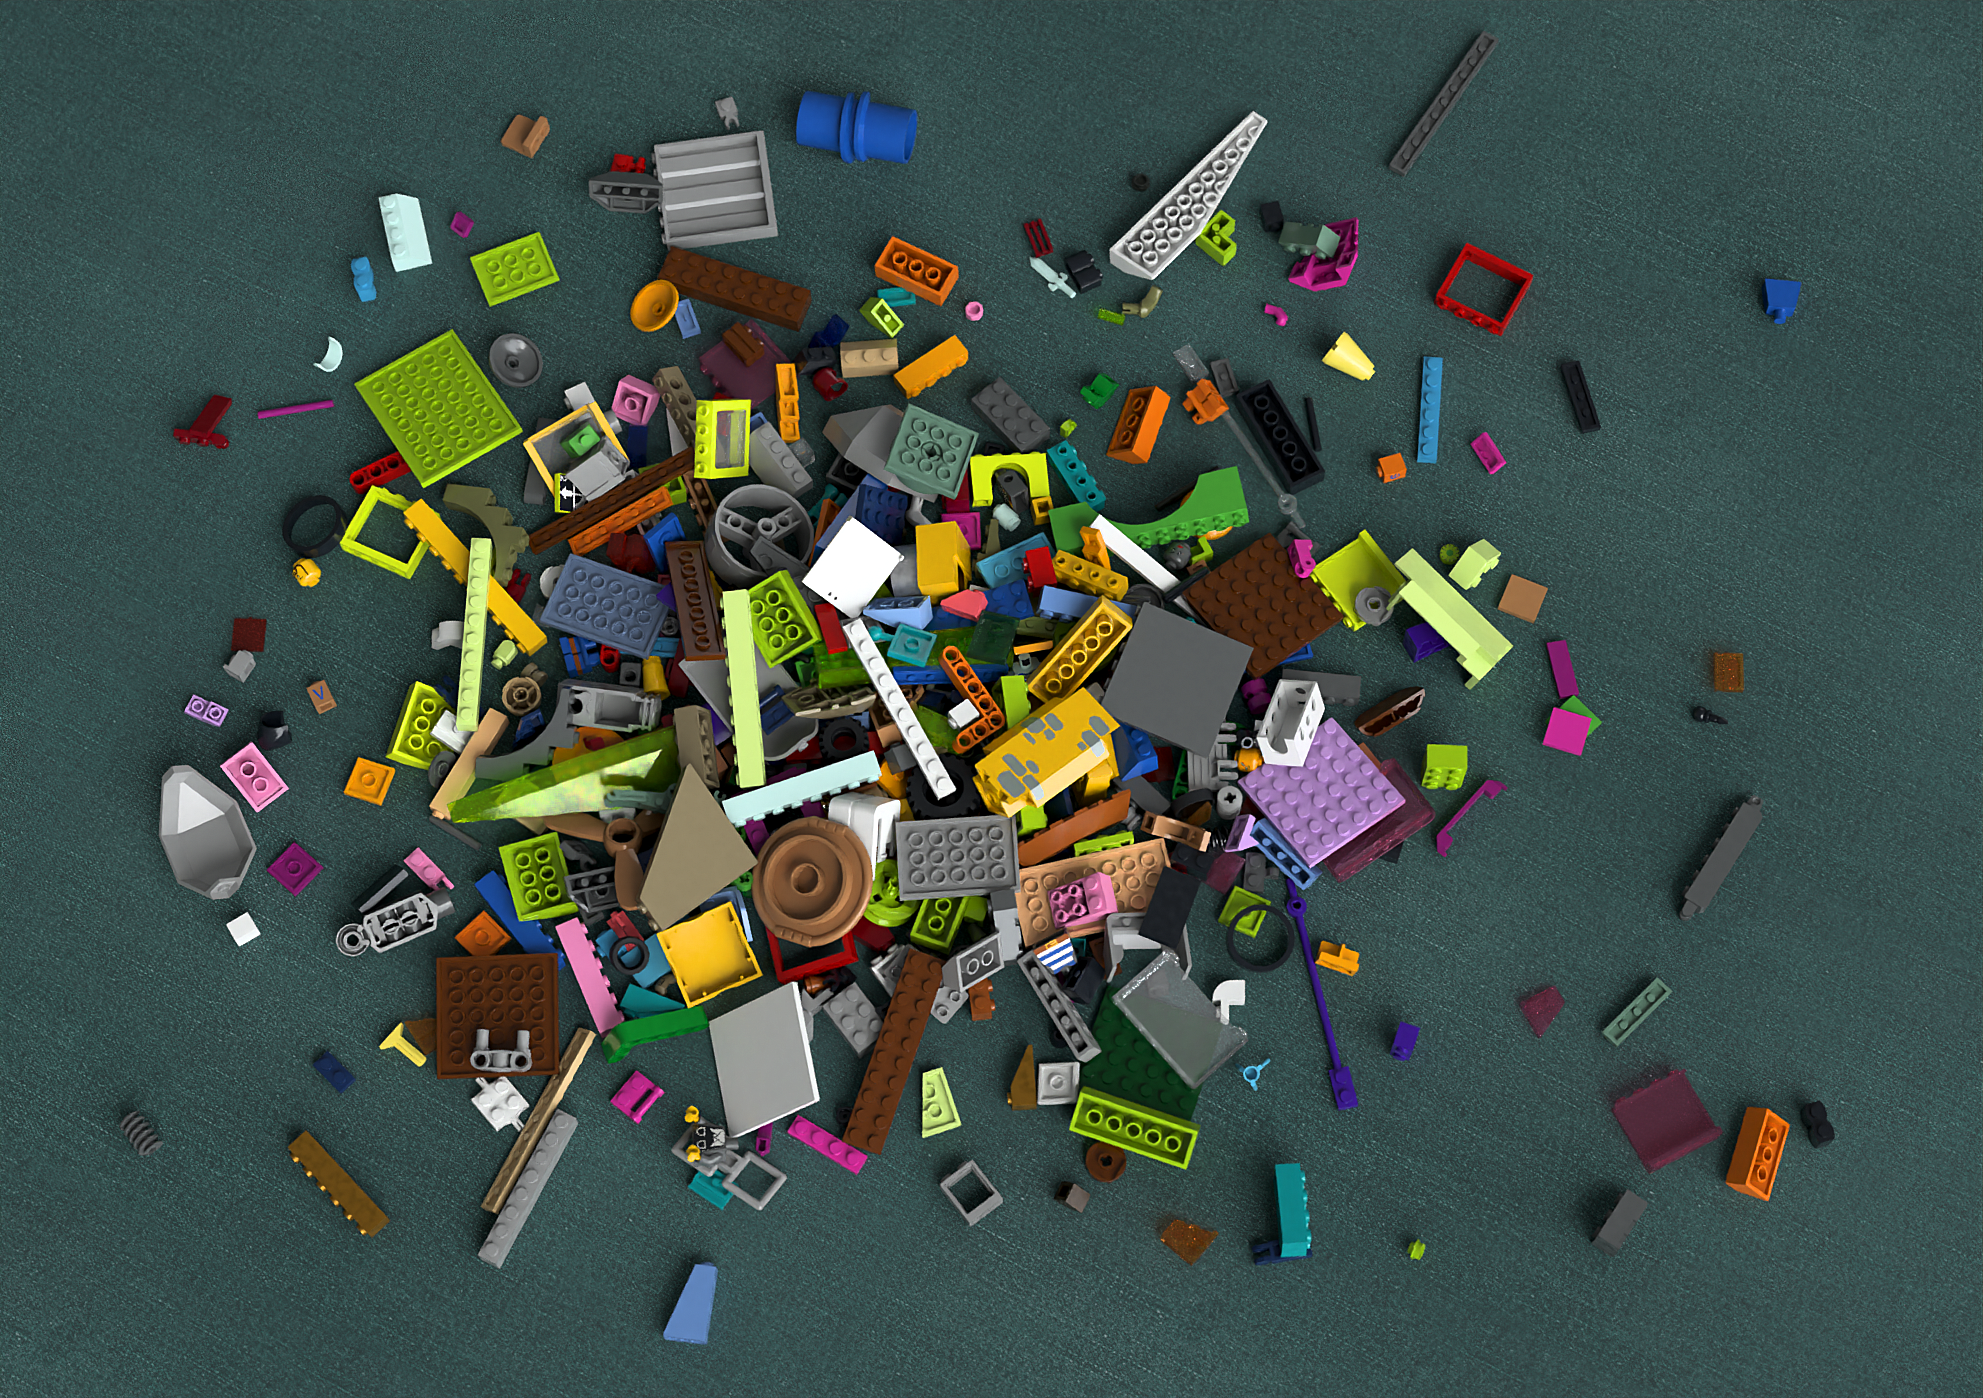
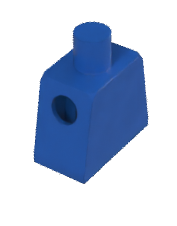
M1765 278L1762 285L1764 310L1767 315H1774L1775 323L1783 324L1786 322V316L1790 317L1793 315L1801 282Z

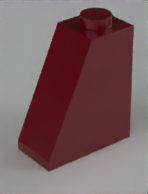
M864 916L851 929L854 940L878 954L882 951L887 952L895 943V938L888 927L874 924Z

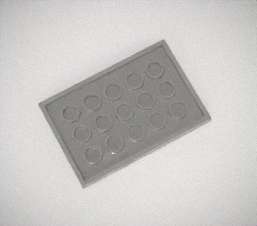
M1015 814L1010 818L1002 815L895 822L900 901L990 895V892L1014 889L1015 893L1021 892Z

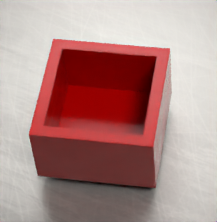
M1048 546L1025 551L1021 566L1023 574H1027L1026 586L1028 593L1032 592L1034 598L1039 597L1040 591L1044 586L1057 588V579Z

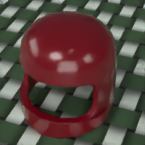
M830 367L821 368L812 379L813 387L826 401L838 398L848 389V383L843 378H837L836 371ZM836 383H843L839 391H834L831 388Z

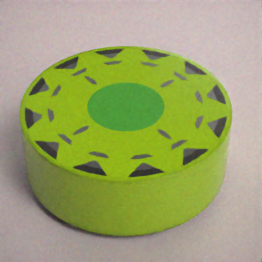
M1444 545L1440 550L1439 557L1445 564H1454L1459 558V550L1455 545Z

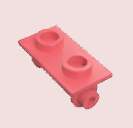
M623 910L619 913L615 911L610 915L611 919L607 921V924L619 938L633 936L643 942L645 941ZM628 943L625 944V947L629 952L632 949H634L636 945Z

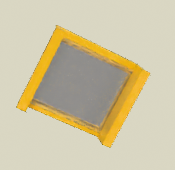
M596 401L587 403L523 441L525 449L554 499L555 474H566L571 465V458L560 443L585 422L588 421L600 438L607 435L614 446L628 459Z

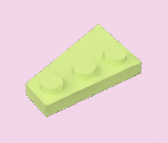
M942 1067L923 1073L922 1138L961 1126Z

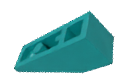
M629 984L620 1004L622 1011H624L623 1013L631 1018L635 1016L644 1018L686 1009L684 1004Z

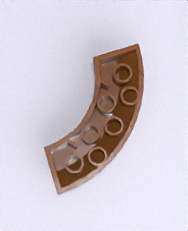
M1130 789L1110 796L1111 798L1104 801L1100 800L1089 807L1078 810L1073 815L1049 825V827L1033 834V837L1018 843L1019 864L1025 868L1040 865L1054 855L1073 846L1077 841L1087 839L1127 819L1131 796Z

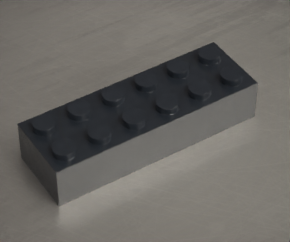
M1270 379L1236 395L1235 406L1289 496L1324 480V468Z

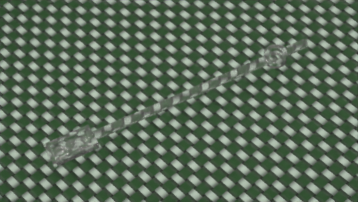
M1190 344L1173 352L1174 358L1192 384L1209 376L1208 370ZM1226 410L1221 414L1278 496L1279 511L1283 514H1290L1300 529L1304 528L1306 524L1296 510L1297 499L1293 495L1283 492L1235 420ZM1289 504L1290 507L1286 508L1284 505Z

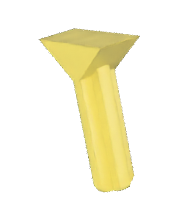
M401 1022L379 1047L382 1050L394 1046L420 1067L427 1058L402 1037L404 1025Z

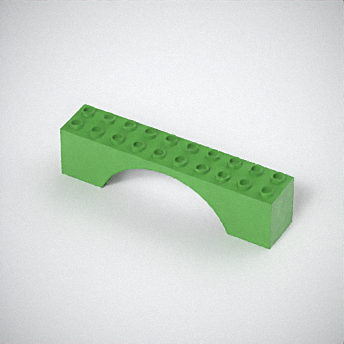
M1237 466L1200 474L1195 489L1188 500L1174 513L1159 521L1130 525L1117 523L1105 518L1141 549H1147L1154 544H1167L1176 539L1185 540L1193 535L1202 536L1214 530L1223 531L1231 526L1241 527L1249 522ZM1086 501L1048 510L1057 552L1062 550L1086 560L1082 552L1085 543L1080 530L1083 526L1089 527L1099 514ZM1106 547L1108 557L1113 556L1114 553Z

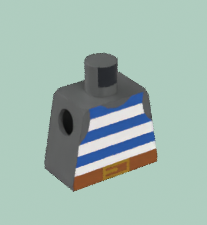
M1067 927L1033 944V952L1050 973L1055 975L1062 972L1065 979H1067L1073 968L1072 965L1078 962Z

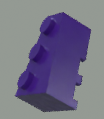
M1428 622L1406 629L1402 643L1413 663L1450 646Z

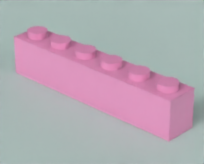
M577 917L555 926L598 1031L601 1037L604 1038L616 1025L625 1022V1018L621 1010H616L615 1004H618L614 992L609 993L607 987L611 986L606 975L602 976L600 969L603 966L599 957L594 958L592 952L595 951L592 940L587 941L585 934L588 931L585 923H580Z

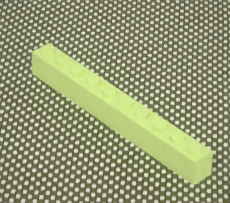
M471 538L456 719L458 731L478 732L493 548L491 539Z
M746 589L723 592V598H720V606L722 610L724 609L725 617H722L723 629H726V636L723 640L724 647L728 648V656H725L726 667L730 670V675L727 676L728 687H731L732 695H729L730 707H733L731 725L735 726V734L732 735L733 745L737 747L734 761L739 769V773H736V782L743 790L763 788L767 786L750 597Z

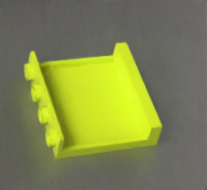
M1366 530L1360 532L1356 540L1316 565L1309 575L1312 581L1317 584L1320 590L1343 614V623L1347 628H1351L1353 632L1367 624L1354 611L1356 597L1362 589L1379 586L1386 589L1392 596L1404 582L1406 583L1403 576ZM1371 602L1369 603L1371 605L1370 608L1378 609L1377 602H1375L1374 604Z

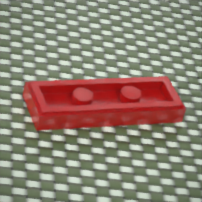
M831 603L815 605L814 612L828 654L848 651L834 605Z

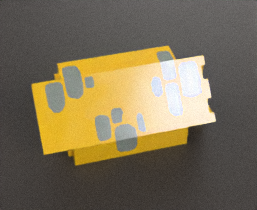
M1084 687L1066 700L1054 697L982 748L986 757L974 765L978 774L972 779L990 812L1010 818L1026 805L1039 808L1110 756L1107 750L1108 745L1103 738L1120 725Z

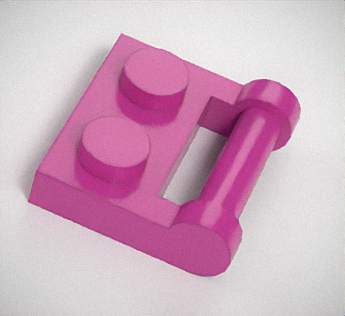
M636 1070L610 1102L631 1120L639 1124L642 1120L641 1117L658 1097H662L664 1091ZM650 1089L652 1093L642 1103V1105L637 1109V1111L633 1112L632 1108Z

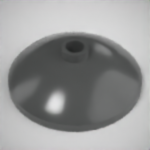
M505 334L497 338L490 347L488 354L490 368L494 375L504 384L515 388H523L533 384L539 378L543 368L542 356L537 346L530 339L519 334Z

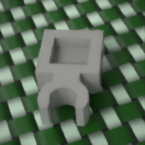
M733 97L716 101L715 106L720 120L725 119L726 129L730 130L729 123L734 122L736 127H739V121L736 117L738 111Z

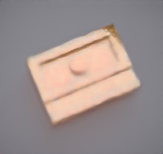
M1715 652L1713 655L1714 692L1743 693V653L1718 654V652Z

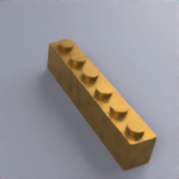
M307 1131L302 1133L288 1146L292 1152L289 1156L297 1164L300 1161L305 1166L302 1170L310 1178L316 1177L318 1180L316 1185L323 1192L326 1190L330 1192L332 1196L329 1199L337 1207L340 1204L344 1207L345 1210L342 1213L350 1221L355 1219L358 1222L356 1228L364 1236L368 1233L373 1237L390 1221Z

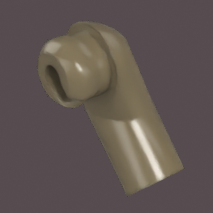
M674 974L665 975L659 979L655 985L656 994L665 996L667 994L666 988L670 984L677 983Z

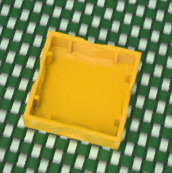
M730 900L674 924L662 932H656L688 1008L711 999L724 990L738 987L763 976Z

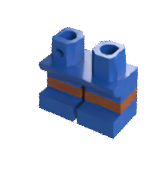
M579 636L568 639L567 637L559 638L570 678L593 671V666L601 664L599 652L590 654L587 652L588 649L597 647L596 642Z

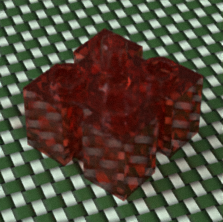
M610 534L606 554L618 570L632 574L633 569H636L639 573L655 571L656 565L643 538L644 535Z

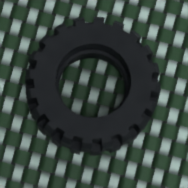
M946 753L940 754L939 759L950 779L959 783L963 788V794L960 799L946 807L935 806L927 801L926 793L930 785L920 767L913 768L911 771L912 776H909L907 779L906 795L913 817L917 818V821L974 817V814L978 815L983 799L972 779L978 773H976L972 764L968 765L966 759L961 758L958 760L957 755L951 754L950 757H946Z

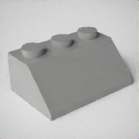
M996 931L954 955L942 967L944 986L961 993L1004 968L1000 932Z

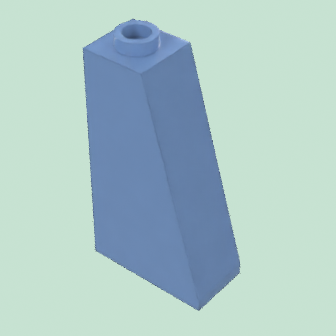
M701 1262V1265L695 1264L664 1331L663 1336L665 1340L707 1345L718 1273L713 1263Z

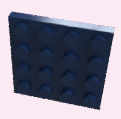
M860 484L855 519L891 547L902 546L907 496L870 485Z

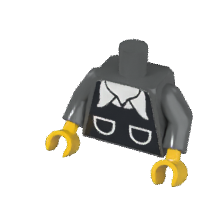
M690 1106L686 1110L685 1121H694V1124H692L693 1145H690L686 1150V1153L689 1154L687 1158L690 1162H693V1167L706 1166L711 1168L726 1161V1150H738V1137L726 1138L724 1126H718L707 1121L702 1116H698V1109L694 1106Z

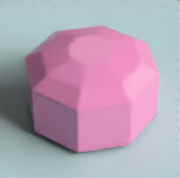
M977 301L969 302L965 307L966 317L971 321L979 320L983 316L982 305Z

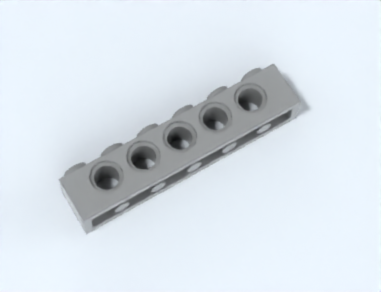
M1033 949L1017 960L1076 1058L1080 1061L1088 1062L1102 1051L1070 998L1061 990L1062 986L1057 977L1050 973L1035 955Z

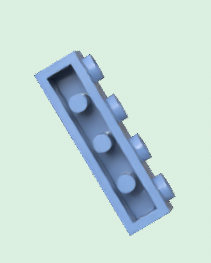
M1266 818L1259 820L1253 826L1250 836L1259 842L1255 846L1268 859L1272 860L1283 873L1287 874L1298 887L1305 890L1322 874V871L1316 865L1309 868Z

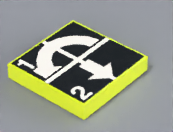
M557 473L555 474V512L569 514L589 503L587 500H584L585 496L572 481L565 479V474Z

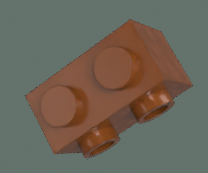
M985 978L968 988L972 1021L992 1019V1011H996L994 999H990L989 992L993 991L991 979L987 980Z

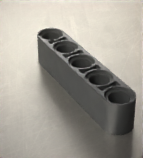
M539 418L535 434L555 423L558 419ZM559 430L533 444L549 474H551ZM530 459L524 491V503L544 505L548 487L534 462Z

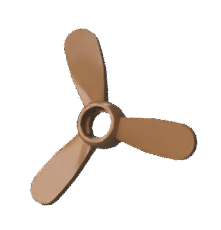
M555 805L547 808L543 813V823L549 829L575 837L604 842L608 855L616 859L614 877L618 903L625 910H637L636 904L638 903L635 898L644 876L637 855L642 848L643 838L660 831L665 815L661 813L654 814L652 811L644 809L633 820L619 818L608 824L588 814L564 806ZM620 834H627L633 837L631 841L626 843L612 840Z

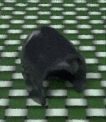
M271 711L260 718L257 741L265 751L278 749L292 743V733L284 722L283 711Z

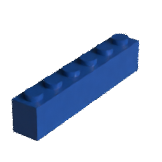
M493 870L476 882L474 885L477 891L526 954L558 953V971L566 966L564 961L566 956L560 948L555 949L552 943L554 941L548 933H542L540 930L542 926L538 920L519 922L511 891L506 887L507 881L501 873L497 875Z

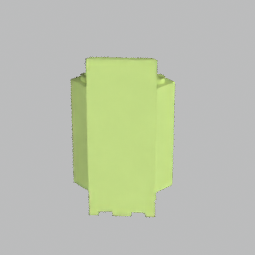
M1412 548L1394 564L1409 580L1406 583L1404 582L1388 600L1390 604L1386 609L1389 611L1403 598L1460 653L1456 660L1472 675L1464 684L1470 690L1513 645Z

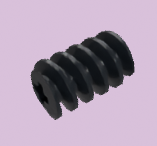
M1233 824L1230 825L1229 831L1226 826H1222L1221 832L1218 827H1214L1213 833L1210 828L1206 829V831L1211 832L1206 853H1209L1210 847L1213 848L1214 852H1217L1218 846L1224 851Z

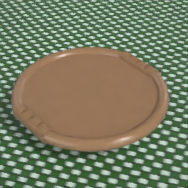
M814 815L812 817L800 818L776 830L767 839L757 855L756 860L758 864L753 867L752 898L760 919L775 934V937L810 948L812 946L825 945L847 934L863 916L872 893V864L863 842L847 825Z

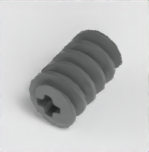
M135 1111L121 1121L119 1128L124 1131L126 1137H129V1141L133 1143L135 1149H138L140 1156L152 1154L162 1146L163 1141L155 1142L159 1136L157 1134L151 1136L154 1129L149 1128L146 1130L149 1122L142 1123L145 1117L143 1115L137 1117L140 1111Z

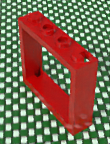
M1466 243L1436 294L1434 304L1440 309L1454 313L1459 318L1469 320L1475 326L1487 329L1491 334L1502 336L1529 289L1534 275ZM1466 260L1522 286L1501 323L1445 296Z
M766 927L777 979L784 985L859 961L852 931L850 930L842 936L844 952L785 971L778 937H775V934Z

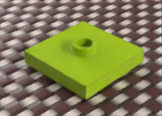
M1234 886L1218 922L1228 926L1232 918L1241 910L1259 904L1270 906L1271 901ZM1257 910L1247 913L1238 921L1235 930L1255 938L1267 911Z

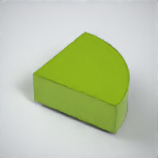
M1071 419L1065 421L1060 426V435L1067 438L1077 427V423Z

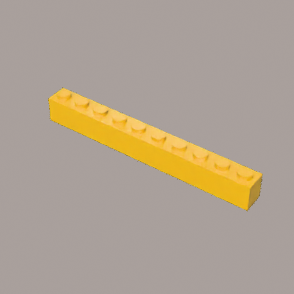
M422 499L418 500L403 512L405 517L404 523L409 529L414 528L418 539L430 546L428 549L435 557L439 556L442 559L441 563L446 570H452L456 581L460 585L463 583L467 587L470 551ZM490 575L487 611L492 615L491 619L497 626L501 625L505 629V635L510 640L514 639L518 643L516 645L523 654L526 652L530 657L547 643V636Z

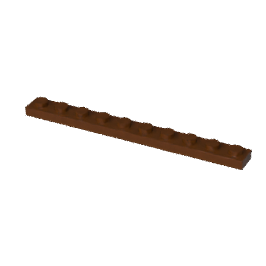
M691 446L529 535V545L533 554L537 555L694 469L695 448Z

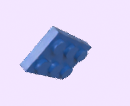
M673 512L664 517L643 536L655 565L661 574L668 571L664 543L687 541L679 520Z

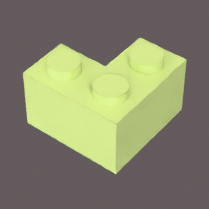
M1482 539L1468 547L1448 576L1465 590L1471 587L1475 588L1481 581L1480 576L1482 573H1486L1490 568L1493 569L1499 563L1498 557L1501 555V552L1485 539Z

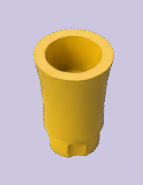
M655 655L649 656L648 660L643 659L644 692L648 693V695L654 693L655 696L661 694V700L668 698L670 692L666 684L660 657Z

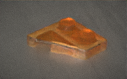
M437 1018L404 1022L425 1056L437 1049Z

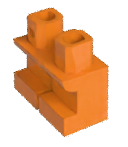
M1203 378L1197 382V386L1193 390L1186 393L1188 397L1182 403L1185 409L1190 412L1194 408L1198 410L1192 416L1197 425H1202L1206 421L1213 422L1229 409L1221 395H1218L1219 392L1212 382Z

